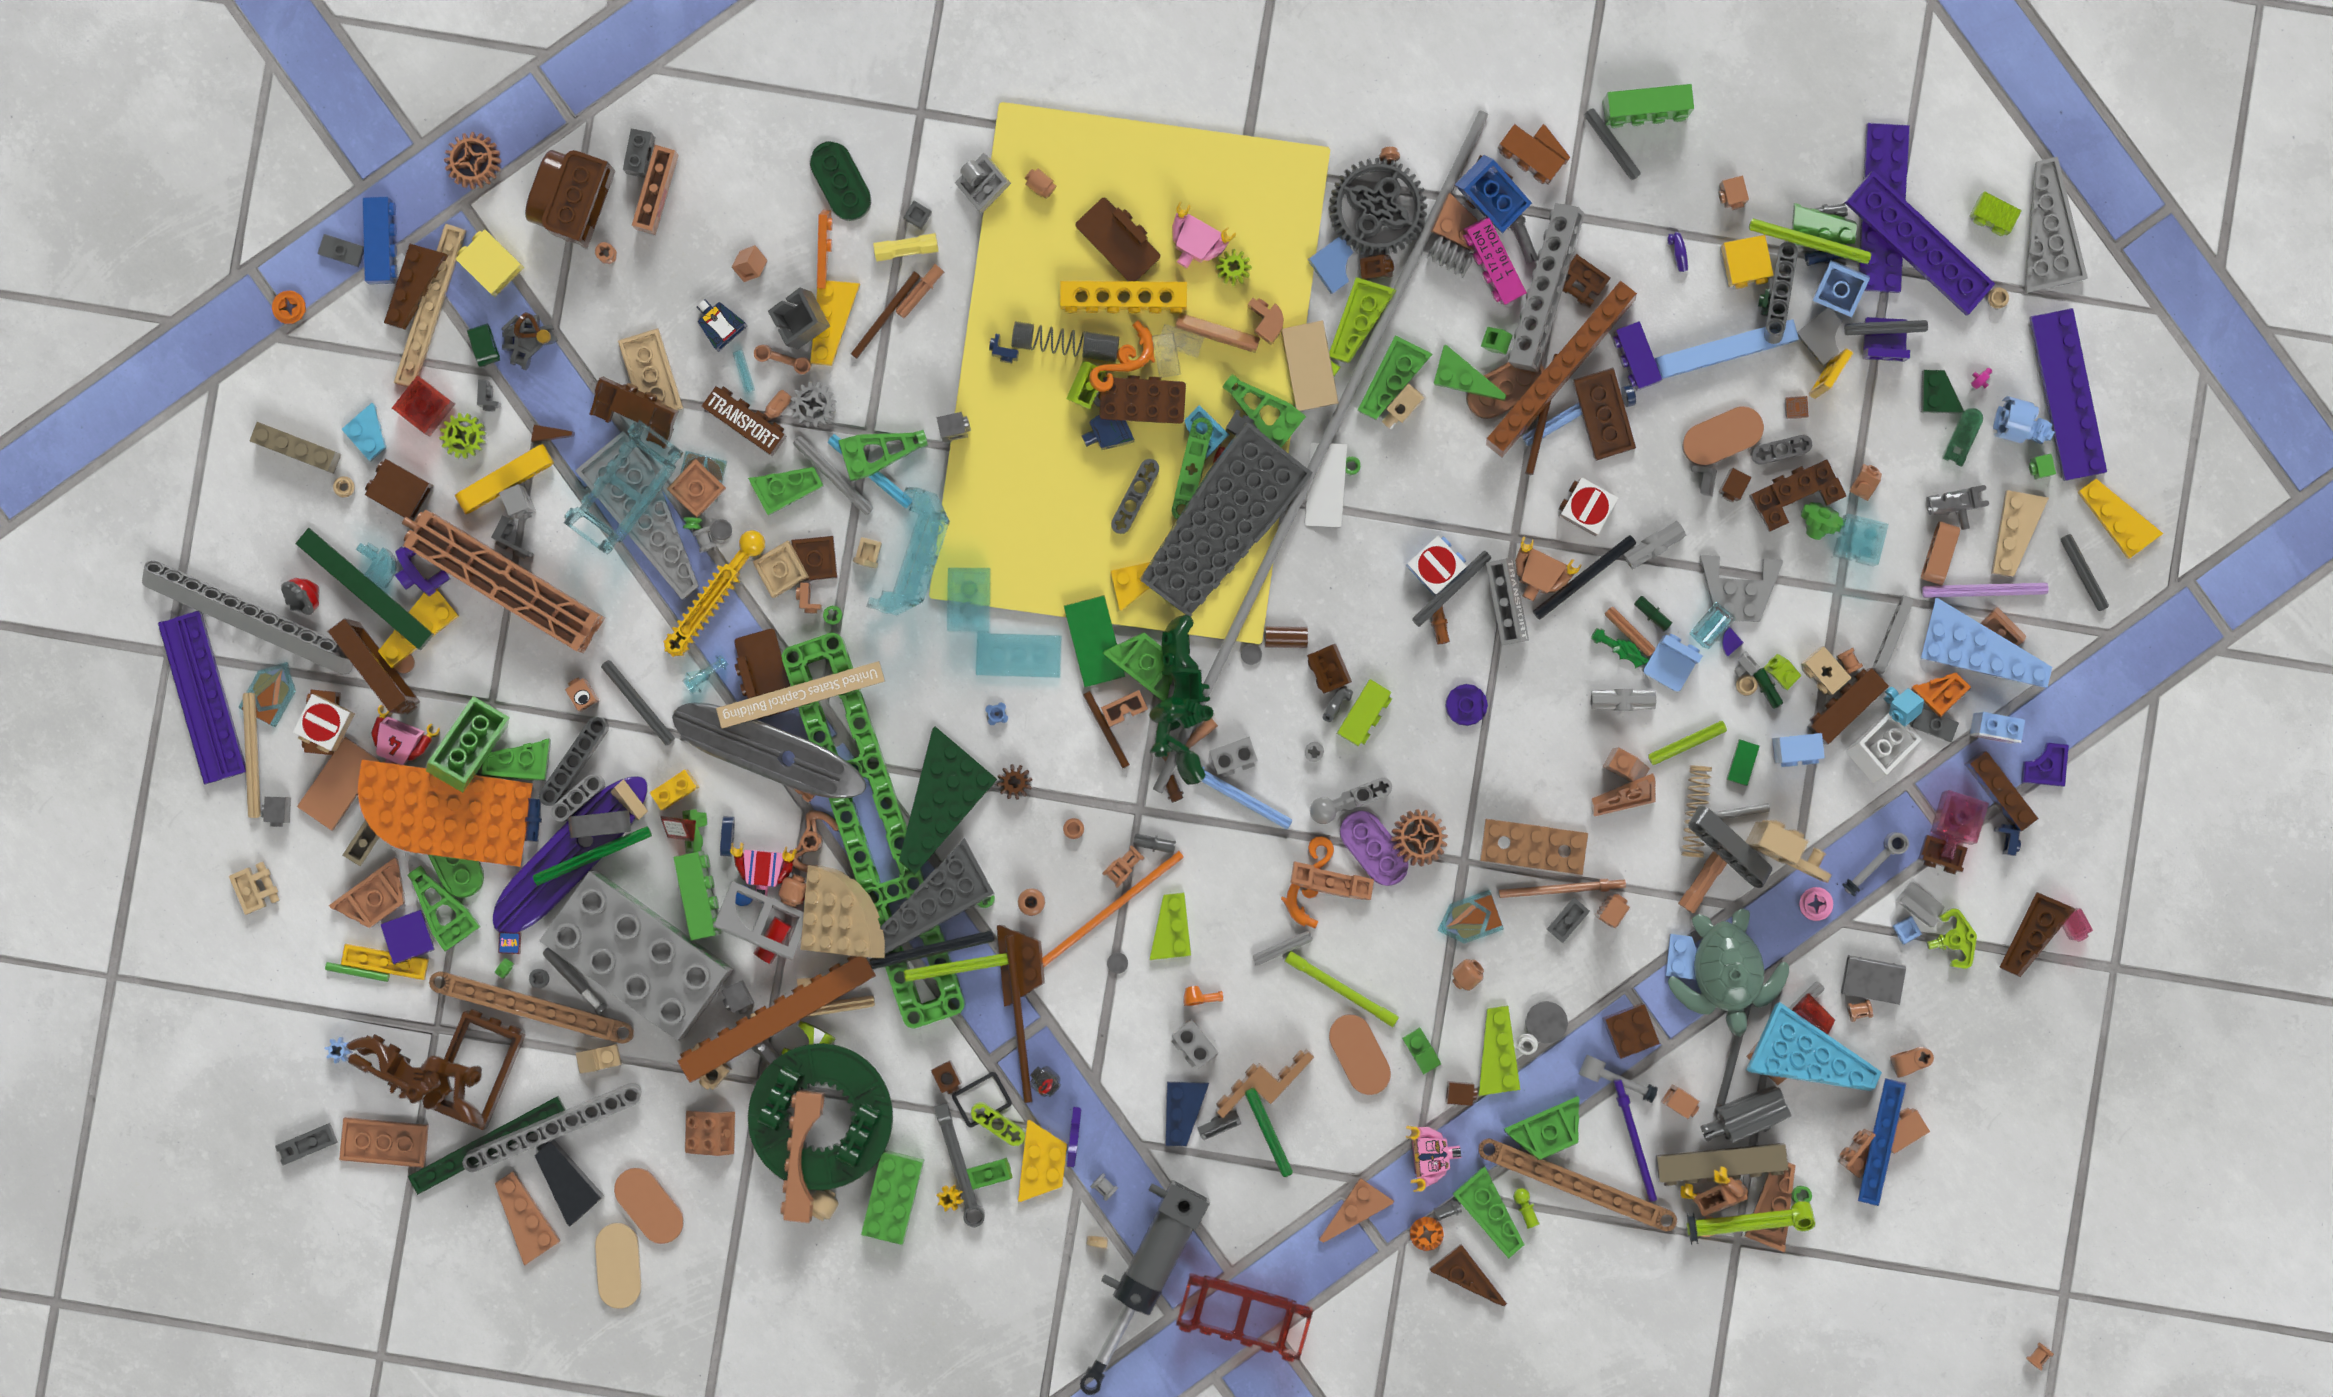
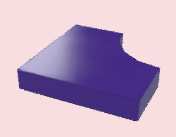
M2046 743L2044 751L2038 758L2023 762L2021 783L2065 787L2069 745Z

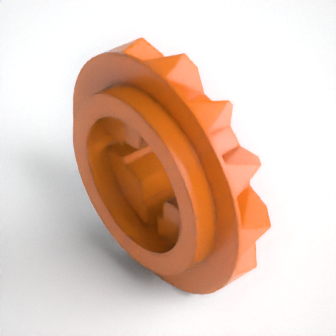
M283 291L274 298L272 312L280 322L295 324V322L302 320L306 312V302L295 291ZM288 301L291 305H297L295 308H292V315L289 311L283 310L287 307Z
M1432 1217L1417 1219L1410 1229L1412 1243L1416 1248L1423 1251L1434 1250L1441 1245L1444 1237L1443 1227ZM1423 1226H1425V1228H1427L1428 1231L1436 1230L1435 1232H1433V1234L1430 1235L1431 1242H1429V1240H1427L1426 1237H1420L1424 1233Z

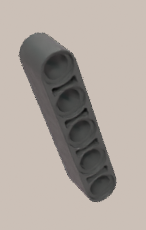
M1792 242L1782 243L1777 255L1764 338L1771 344L1779 343L1785 332L1798 248ZM1788 252L1792 254V256L1787 257L1784 256L1783 253ZM1785 271L1789 275L1783 276L1779 272ZM1782 290V291H1784L1786 294H1785V295H1779L1776 291ZM1778 309L1781 310L1783 313L1775 314L1773 310ZM1777 329L1780 333L1774 334L1770 330Z
M593 717L584 726L541 789L539 800L542 804L554 806L565 795L607 734L609 724L604 718ZM596 721H601L603 728L597 733L594 731L593 725ZM585 738H588L591 742V746L587 750H584L581 746V742ZM574 755L579 759L576 767H572L569 763L570 758ZM561 773H564L567 777V781L563 785L557 781V777ZM550 790L555 794L552 802H548L545 798L546 793Z
M1699 806L1688 823L1689 828L1750 885L1762 888L1773 870L1772 866L1712 810Z

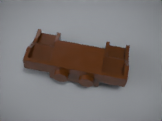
M603 376L599 378L596 385L594 401L589 415H595L609 423L614 412L646 427L650 426L646 441H651L666 449L673 434V425L679 411L662 404L663 401L657 399V396L653 393L641 392L633 384L621 385Z
M1828 459L1806 469L1803 466L1791 471V476L1785 478L1784 475H1781L1772 480V485L1749 495L1769 532L1789 523L1783 507L1819 491L1826 506L1846 497L1839 478H1836Z

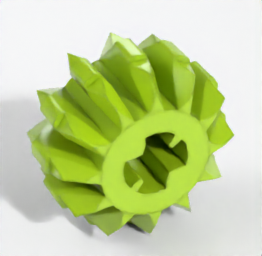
M1232 249V256L1225 251L1224 256L1226 259L1218 258L1221 264L1216 265V270H1223L1218 273V277L1226 276L1223 281L1225 284L1229 279H1232L1231 284L1235 286L1236 279L1242 284L1244 283L1242 276L1249 278L1250 274L1246 271L1251 270L1252 266L1245 265L1250 261V258L1242 259L1243 251L1236 256V250ZM1234 263L1238 264L1237 269L1239 270L1230 271L1229 264L1232 266Z

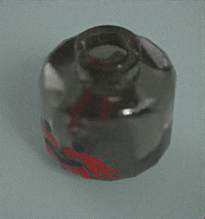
M1038 1066L1030 1074L1032 1077L1030 1086L1041 1097H1051L1061 1087V1077L1050 1066H1044L1043 1068Z

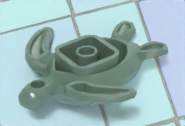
M1742 908L1733 913L1732 924L1721 921L1713 926L1709 917L1701 914L1692 918L1696 931L1703 938L1696 951L1694 960L1695 978L1701 994L1691 990L1676 977H1670L1668 980L1672 993L1688 1009L1706 1015L1713 1013L1716 1007L1727 1011L1726 1023L1729 1030L1737 1037H1741L1747 1029V1016L1744 1009L1751 1003L1758 1008L1771 1003L1783 989L1789 975V965L1786 962H1782L1763 985L1764 965L1762 956L1757 945L1745 933L1750 913Z

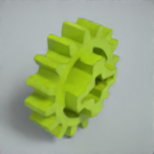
M458 413V418L450 416V423L444 421L446 428H440L444 436L439 437V439L445 441L442 447L444 449L449 448L448 454L452 455L455 452L456 458H460L462 454L463 458L468 459L469 453L472 456H476V449L482 451L479 445L480 443H486L482 436L487 435V433L480 430L484 425L482 423L477 424L478 418L474 417L471 420L470 414L467 413L464 418L462 413ZM461 422L470 423L472 426L463 427ZM461 431L467 433L465 434V441L460 439ZM476 435V440L473 444V438ZM460 444L463 445L465 449H456L454 446H458Z

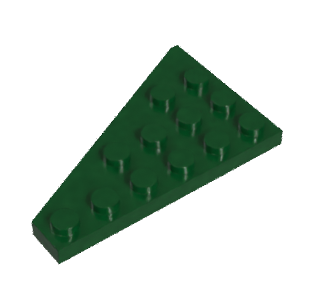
M936 726L931 731L899 862L914 875L997 781L996 777Z

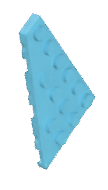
M1780 1002L1775 1004L1746 1069L1752 1073L1866 1091L1875 1089L1882 1073Z

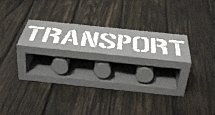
M1514 558L1486 562L1502 646L1529 641Z

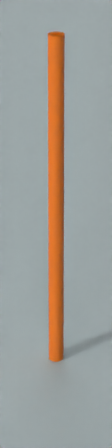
M1176 852L1043 957V967L1184 858L1181 852Z

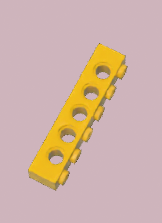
M1060 281V307L1065 309L1066 313H1077V309H1086V313H1098V310H1107V313H1119V310H1128V313H1140V310H1149V313L1157 314L1162 313V310H1170V313L1180 314L1183 313V310H1187V282ZM1083 292L1087 294L1088 298L1085 302H1078L1076 295ZM1106 293L1109 298L1106 302H1099L1097 300L1098 294ZM1121 293H1127L1130 299L1122 303L1118 300V296ZM1142 293H1148L1151 299L1149 302L1143 303L1139 300V296ZM1163 293H1168L1172 299L1168 303H1163L1160 300V296Z

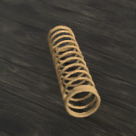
M1694 765L1689 766L1690 773L1704 777L1689 778L1688 780L1690 782L1702 785L1689 786L1688 789L1691 791L1704 794L1687 795V798L1701 801L1687 803V807L1697 809L1698 807L1691 805L1709 803L1706 800L1693 798L1690 796L1710 795V793L1692 788L1710 787V784L1694 781L1693 779H1710L1712 777L1709 775L1696 773L1693 771L1711 772L1712 767ZM1687 811L1685 814L1693 816V814L1689 813H1695V811ZM1690 828L1684 829L1685 832L1695 834L1692 831H1688L1691 830ZM1683 837L1686 841L1698 844L1683 845L1682 848L1700 853L1681 852V855L1704 858L1703 851L1687 848L1705 846L1702 842L1687 839L1699 837Z

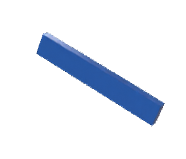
M1885 1078L1873 1130L1875 1137L1870 1143L1858 1197L1859 1202L1879 1206L1906 1088V1083Z

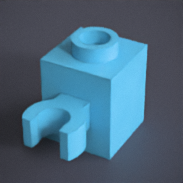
M1889 687L1885 691L1887 696L1884 697V700L1891 704L1889 715L1894 721L1907 726L1922 713L1924 699L1909 688L1900 695L1893 687Z

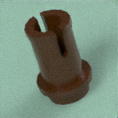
M1171 775L1167 782L1166 790L1169 794L1168 800L1171 799V802L1174 803L1183 799L1182 794L1184 793L1180 791L1175 775Z

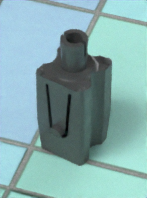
M1774 1085L1715 1108L1714 1112L1718 1113V1119L1701 1125L1700 1128L1704 1133L1703 1136L1706 1141L1725 1134V1138L1733 1143L1762 1130L1764 1132L1769 1131L1771 1126L1791 1117V1113L1786 1105L1781 1089Z

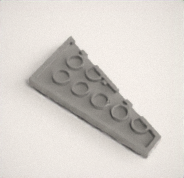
M2058 157L2035 163L2025 294L2088 279Z

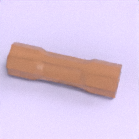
M1713 851L1699 875L1678 903L1693 914L1703 901V897L1717 876L1721 874L1727 865L1716 852Z

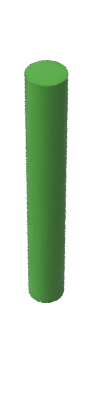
M327 962L325 966L327 971L388 982L390 977L388 973Z

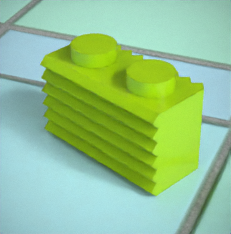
M1984 191L1980 194L1969 217L1973 218V222L1979 226L1984 227L1986 225L1992 228L1991 231L1994 234L2007 236L2011 233L2022 210Z
M1083 360L1066 398L1067 400L1088 409L1092 408V401L1095 400L1094 397L1097 396L1096 393L1098 391L1092 387L1089 375L1098 366ZM1101 371L1098 373V378L1100 381H1104L1103 378L1105 377L1107 371Z

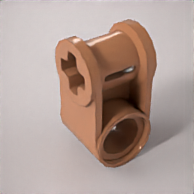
M1917 1047L1895 1054L1890 1059L1897 1078L1930 1066L1934 1061V1055L1929 1049ZM1921 1052L1927 1054V1056L1924 1058V1062L1918 1060V1058L1921 1057Z

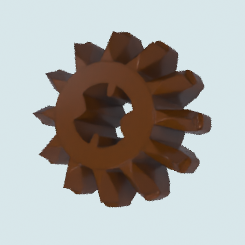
M1011 764L1010 773L1006 768H1003L1002 770L1006 776L998 775V778L1003 779L1004 782L997 783V786H1005L1000 791L1001 794L1006 793L1007 790L1009 791L1007 799H1011L1012 794L1015 793V799L1019 800L1018 792H1021L1026 797L1027 793L1023 790L1024 787L1029 790L1032 789V786L1025 785L1026 782H1031L1033 779L1031 777L1025 779L1024 777L1029 774V770H1025L1022 774L1020 773L1022 765L1018 766L1016 772L1014 765ZM1016 776V779L1021 781L1020 784H1017L1019 786L1017 788L1009 785V780H1012L1011 777Z

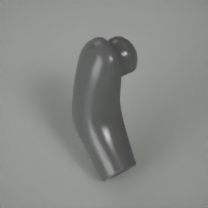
M1347 686L1341 687L1329 702L1322 716L1323 720L1331 722L1338 714L1343 699L1351 700L1353 691L1347 689Z

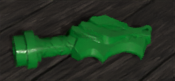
M1596 628L1591 636L1594 643L1602 642L1611 647L1612 652L1619 655V660L1626 659L1631 661L1635 669L1642 665L1645 666L1649 661L1641 656V652L1634 643L1624 639L1620 640L1619 638L1614 640L1605 635V630L1602 628Z

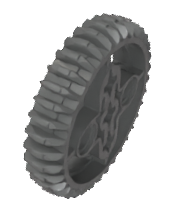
M1369 158L1367 159V166L1364 165L1363 161H1359L1360 168L1358 169L1353 164L1351 166L1353 173L1346 169L1345 175L1347 178L1340 175L1339 180L1342 184L1339 182L1334 184L1339 190L1331 191V194L1336 197L1329 199L1330 203L1335 204L1329 206V211H1335V213L1330 214L1329 217L1330 219H1337L1332 223V227L1339 226L1335 233L1340 234L1343 232L1344 234L1340 239L1348 238L1347 246H1350L1353 242L1355 244L1354 251L1358 249V246L1362 247L1361 254H1364L1366 249L1370 250L1369 256L1373 255L1374 250L1377 251V256L1381 255V250H1384L1385 255L1389 256V249H1392L1393 253L1396 254V246L1404 250L1405 245L1403 242L1411 245L1412 242L1409 237L1416 239L1417 234L1414 231L1419 233L1422 231V228L1417 224H1425V220L1420 217H1426L1427 212L1421 211V209H1426L1428 205L1421 202L1425 201L1427 197L1419 195L1424 192V188L1417 189L1421 182L1420 180L1413 182L1416 175L1412 174L1409 177L1407 175L1410 171L1409 168L1403 172L1401 170L1403 164L1401 163L1398 168L1394 167L1395 160L1391 162V165H1387L1386 158H1384L1383 164H1379V158H1375V164H1372ZM1383 171L1392 174V176L1381 178L1373 190L1364 185L1348 187L1357 177L1368 172ZM1397 178H1400L1412 193L1415 206L1412 221H1409L1407 209L1396 203L1401 191ZM1384 185H1391L1394 191L1390 194L1385 193L1382 188ZM1345 193L1347 194L1349 205L1360 212L1355 224L1356 231L1359 234L1358 237L1349 230L1343 219L1342 199ZM1362 193L1363 199L1357 201L1356 197ZM1380 203L1382 205L1381 209L1375 211L1374 205L1377 206ZM1397 213L1400 214V219L1394 221L1393 217ZM1370 221L1373 223L1374 228L1365 230L1362 223ZM1382 225L1393 230H1400L1405 226L1408 227L1400 237L1390 242L1370 243L1364 241V238L1376 236Z

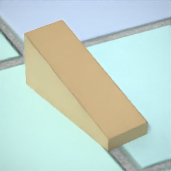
M624 779L610 792L637 820L648 812Z

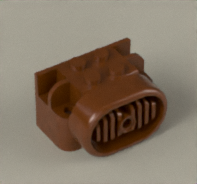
M555 150L548 151L540 163L525 208L526 220L545 227L548 232L556 237L579 244L584 249H588L616 171L608 161L573 150L566 154Z

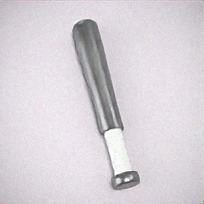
M548 947L543 951V956L580 995L585 996L590 1004H592L596 1009V1014L599 1015L607 1008L605 1003H601L591 993L585 982L562 957Z

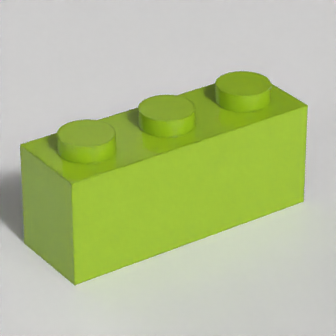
M1369 679L1336 734L1357 747L1361 743L1365 745L1371 735L1368 733L1371 725L1375 727L1382 717L1379 715L1382 707L1386 709L1392 700L1390 694L1392 692Z

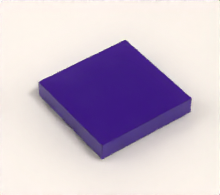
M422 910L380 924L394 965L435 950Z

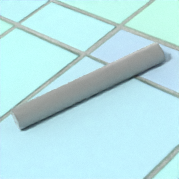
M1767 803L1714 813L1720 819L1770 812V807Z

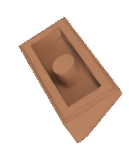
M1998 607L1980 623L2017 646L2026 639V635Z

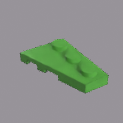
M814 467L748 478L768 516L824 487Z

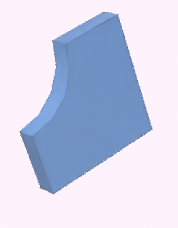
M1342 235L1307 259L1330 294L1349 282L1346 275V263L1353 254L1350 246L1346 245L1345 239H1340Z

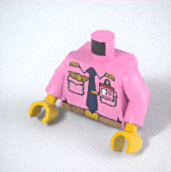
M1406 1126V1129H1411V1135L1406 1136V1138L1412 1140L1415 1176L1420 1178L1412 1179L1410 1182L1417 1183V1189L1413 1190V1192L1423 1191L1425 1187L1435 1184L1446 1175L1447 1170L1450 1169L1449 1160L1461 1158L1460 1146L1448 1147L1447 1139L1440 1132L1430 1127Z

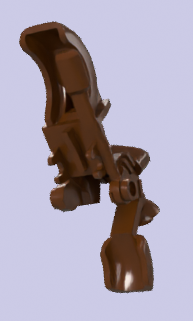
M376 1034L373 1037L367 1035L366 1037L357 1038L346 1044L349 1050H357L363 1056L377 1055L380 1071L372 1067L371 1062L355 1053L349 1055L348 1063L364 1073L369 1072L387 1081V1085L391 1086L390 1093L393 1094L399 1088L401 1089L399 1098L405 1099L407 1096L412 1104L423 1099L424 1108L433 1110L439 1107L440 1102L446 1095L454 1091L453 1109L460 1114L462 1120L465 1123L474 1124L476 1128L484 1127V1122L478 1109L464 1100L465 1086L468 1088L473 1087L481 1080V1066L467 1067L452 1063L438 1056H430L421 1067H412L409 1065L411 1059L400 1053L402 1049L391 1043L387 1046L384 1044L385 1039ZM449 1077L455 1078L454 1090L451 1087Z

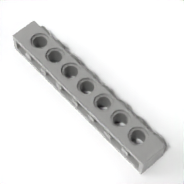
M1555 203L1554 209L1550 212V223L1548 229L1544 232L1543 247L1538 252L1537 267L1532 272V284L1527 290V301L1520 313L1521 321L1519 328L1514 333V345L1508 354L1509 363L1515 368L1533 372L1539 371L1585 215L1579 207ZM1562 225H1566L1562 231H1559ZM1560 244V247L1556 251H1553L1554 247ZM1554 264V267L1547 271L1548 267ZM1545 284H1548V287L1545 290L1541 291L1542 287ZM1542 304V307L1536 311V307ZM1537 323L1535 329L1530 330V327ZM1531 343L1529 349L1524 350V347Z

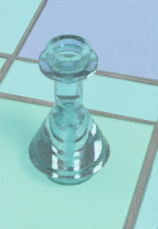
M716 655L717 661L706 669L685 673L686 678L682 681L692 694L696 691L701 693L709 677L721 667L725 670L727 669L726 666L729 664L722 655L719 657Z

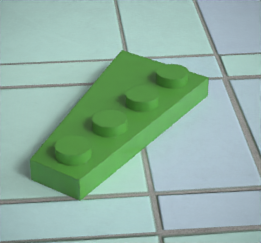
M1395 335L1357 411L1377 420L1433 354Z
M1485 1166L1452 1193L1508 1259L1525 1245Z

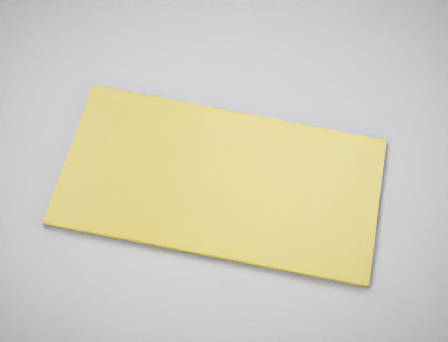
M999 103L991 160L1011 184L983 212L955 413L962 412L964 417L967 416L971 431L967 432V438L954 440L950 443L929 591L930 598L1066 617L1064 605L1105 595L1112 624L1165 631L1173 619L1185 615L1151 588L1120 611L1111 570L1151 562L1177 521L1172 514V506L1189 437L1185 421L1182 424L1126 421L1134 438L1133 443L1106 450H1101L1098 442L1086 447L1081 435L1092 431L1089 421L1100 415V407L1096 406L1093 402L1092 408L1088 409L1066 398L1083 360L1096 366L1121 363L1118 359H1116L1115 363H1112L1110 361L1083 358L1084 337L1076 357L1073 355V336L1065 356L1062 353V335L1057 351L1054 354L1051 351V334L1044 352L1040 348V333L1034 350L1012 348L1015 321L1034 324L1032 348L1039 326L1042 325L1043 349L1052 326L1053 351L1056 348L1060 331L1063 328L1065 353L1071 332L1074 329L1075 355L1082 333L1085 331V333L1094 332L1096 334L1119 336L1118 350L1126 344L1133 346L1136 350V357L1132 359L1128 356V358L1136 360L1142 354L1143 345L1139 344L1138 332L1132 325L1139 320L1145 328L1149 329L1153 336L1155 363L1149 360L1143 367L1129 372L1107 371L1105 377H1107L1108 373H1111L1115 378H1127L1129 375L1140 376V379L1160 377L1161 380L1185 382L1184 420L1199 405L1225 430L1236 410L1240 411V417L1246 415L1231 394L1222 388L1232 374L1240 381L1282 399L1295 407V398L1282 331L1272 345L1260 338L1257 351L1253 353L1176 329V322L1180 314H1185L1259 337L1255 334V329L1263 318L1249 309L1248 303L1252 298L1256 300L1260 298L1269 305L1268 309H1271L1275 303L1279 306L1284 319L1282 329L1307 323L1314 269L1307 259L1317 251L1330 148L1014 103ZM1039 168L1054 180L1053 183L1057 187L1047 199L1043 196L1040 197L1025 185L1027 182L1025 177L1031 169L1036 170ZM1101 198H1107L1116 209L1118 207L1122 211L1126 209L1133 217L1131 221L1136 226L1140 224L1147 231L1148 242L1160 253V259L1137 281L1187 282V310H1183V313L1173 314L1170 313V310H1162V313L1157 314L1149 313V310H1140V313H1128V310H1119V313H1107V310H1098V313H1086V309H1077V313H1066L1065 309H1061L1060 281H1127L1075 225ZM1179 202H1182L1180 205L1182 210H1186L1188 205H1190L1188 214L1222 233L1223 230L1229 227L1227 230L1229 237L1236 233V237L1229 241L1221 255L1209 261L1203 260L1202 263L1193 259L1188 268L1177 263L1182 252L1176 249V244L1173 241L1172 225L1177 214L1176 208ZM1232 249L1236 250V256L1243 251L1242 259L1250 258V261L1245 265L1252 266L1251 270L1246 271L1250 274L1249 278L1242 276L1244 280L1242 284L1236 279L1235 286L1231 284L1232 279H1229L1225 284L1223 281L1226 276L1218 277V273L1223 270H1216V265L1221 264L1218 258L1226 259L1224 256L1225 251L1232 256ZM1234 263L1233 266L1229 264L1230 271L1239 270L1237 269L1238 264ZM1083 292L1076 295L1078 302H1085L1088 298L1087 294ZM1100 293L1097 296V300L1102 303L1106 302L1109 298L1106 293ZM1121 293L1118 296V300L1122 303L1130 299L1127 293ZM1142 293L1139 296V300L1143 303H1147L1151 299L1148 293ZM1163 293L1160 296V300L1163 303H1168L1172 299L1168 293ZM995 334H1000L999 347L1018 350V361L1004 363L1000 361V358L993 357L992 351H989L991 338L995 339ZM1237 383L1232 388L1233 390H1236L1238 388ZM1247 393L1244 396V402L1252 410L1256 409L1261 403V399L1253 393ZM1265 405L1260 410V417L1267 425H1273L1280 416L1279 409L1271 405ZM1228 432L1230 435L1206 459L1201 482L1235 435ZM1291 436L1282 446V449L1289 453ZM1146 459H1154L1159 465V473L1130 529L1125 534L1115 533L1111 526L1112 519L1140 465ZM1150 463L1149 466L1145 465V475L1143 476L1140 473L1138 477L1145 478L1148 482H1150L1151 479L1148 478V475L1150 472L1156 471L1153 468L1154 464ZM1194 463L1191 466H1187L1190 475L1198 471ZM1142 481L1136 482L1134 490L1137 493H1143L1146 490V484ZM1133 500L1126 501L1124 505L1125 510L1129 512L1134 511L1137 507L1136 502ZM1178 505L1177 512L1179 515H1181L1186 505ZM1120 511L1119 514L1123 515L1121 521L1116 520L1117 529L1126 528L1124 521L1126 517L1130 520L1132 516ZM1279 518L1263 537L1248 550L1247 555L1238 561L1230 574L1228 573L1221 580L1220 585L1213 589L1206 597L1205 602L1202 605L1200 604L1192 613L1193 626L1188 632L1189 635L1225 640L1278 530ZM1273 564L1236 641L1261 644L1263 641Z

